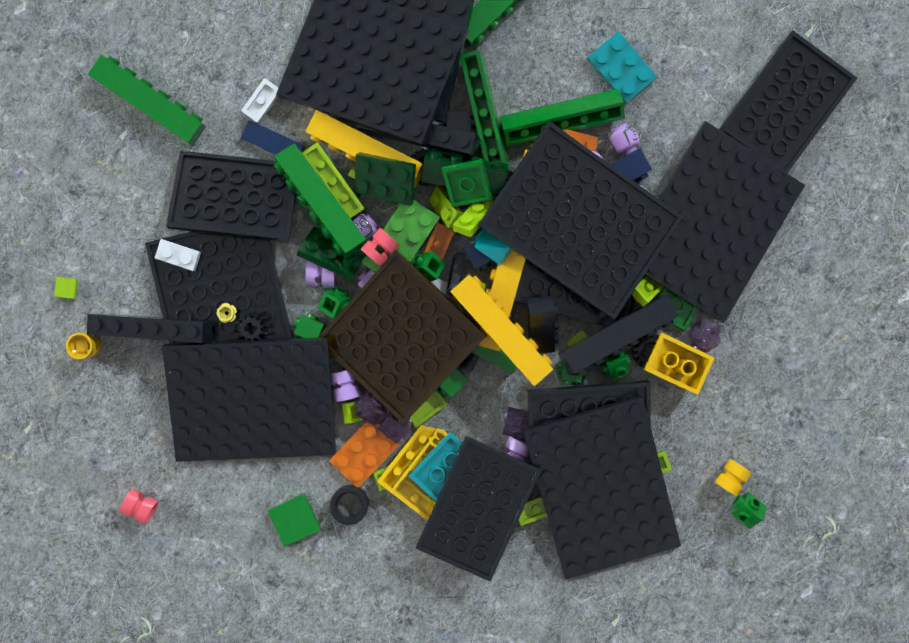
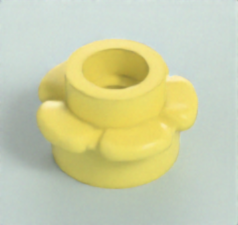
M224 303L217 309V316L223 323L233 322L236 318L235 313L237 310L233 305Z

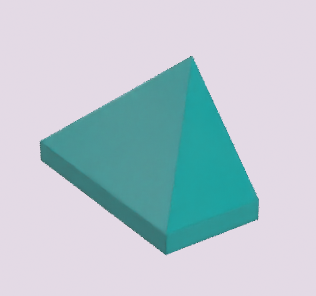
M483 229L474 240L475 248L499 265L504 262L512 251L509 246Z

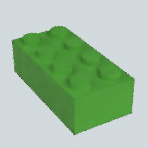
M413 200V204L410 206L400 204L383 230L400 245L396 250L411 262L441 219L438 215ZM378 244L375 250L380 253L383 248ZM368 255L361 262L374 272H377L380 268Z

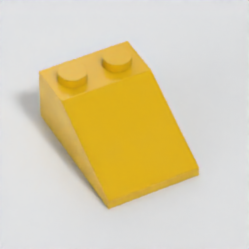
M660 333L644 370L685 391L698 395L714 361V357L664 333Z

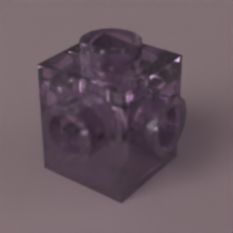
M703 317L690 330L689 337L691 339L689 346L705 353L716 348L720 343L719 333L721 325Z
M369 391L363 396L360 395L356 400L355 416L374 426L386 417L387 408Z
M508 407L502 434L525 440L523 429L528 428L527 411Z
M388 411L381 419L377 429L388 439L397 443L401 438L405 439L410 434L412 420L409 419L405 424H402Z

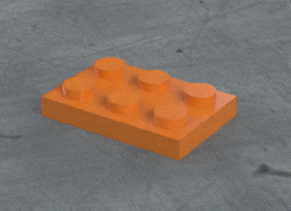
M370 417L329 462L353 485L359 488L400 444Z

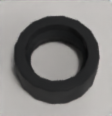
M345 485L339 488L332 496L330 502V511L334 519L345 525H353L360 522L367 514L369 500L365 491L355 485ZM346 493L355 494L361 500V509L354 516H345L338 509L339 498Z

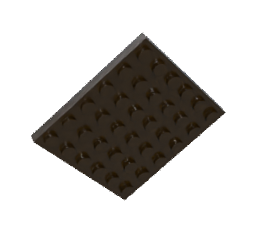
M395 250L318 338L328 337L329 353L402 424H405L487 335L402 253Z

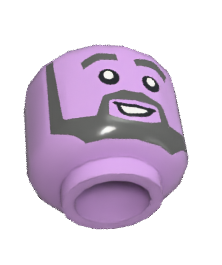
M625 123L612 130L613 134H611L610 140L617 153L625 152V155H628L637 150L635 146L640 143V138L634 126Z
M359 214L352 221L367 242L373 238L378 224L369 214Z

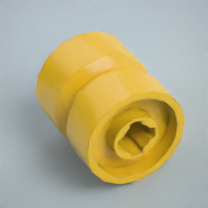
M87 333L72 334L66 342L67 353L74 359L93 358L100 353L102 348L100 338L97 335H88Z
M729 459L724 466L726 472L720 473L714 482L737 497L743 488L741 483H746L753 473L734 460Z

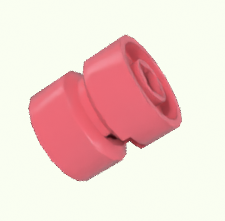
M379 228L373 235V240L367 241L361 250L381 267L388 259L387 255L393 254L400 245L383 229ZM378 244L383 248L380 253L375 250Z
M131 489L125 497L119 512L128 517L135 516L136 521L146 525L154 515L159 502L149 496L144 498L143 493Z

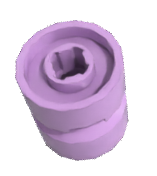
M308 261L305 276L306 286L319 287L321 284L323 288H336L337 274Z
M348 370L331 374L332 386H335L333 390L335 402L361 396L359 386L355 384L357 379Z
M509 436L505 444L507 450L502 452L525 461L524 458L529 457L527 443L516 437Z

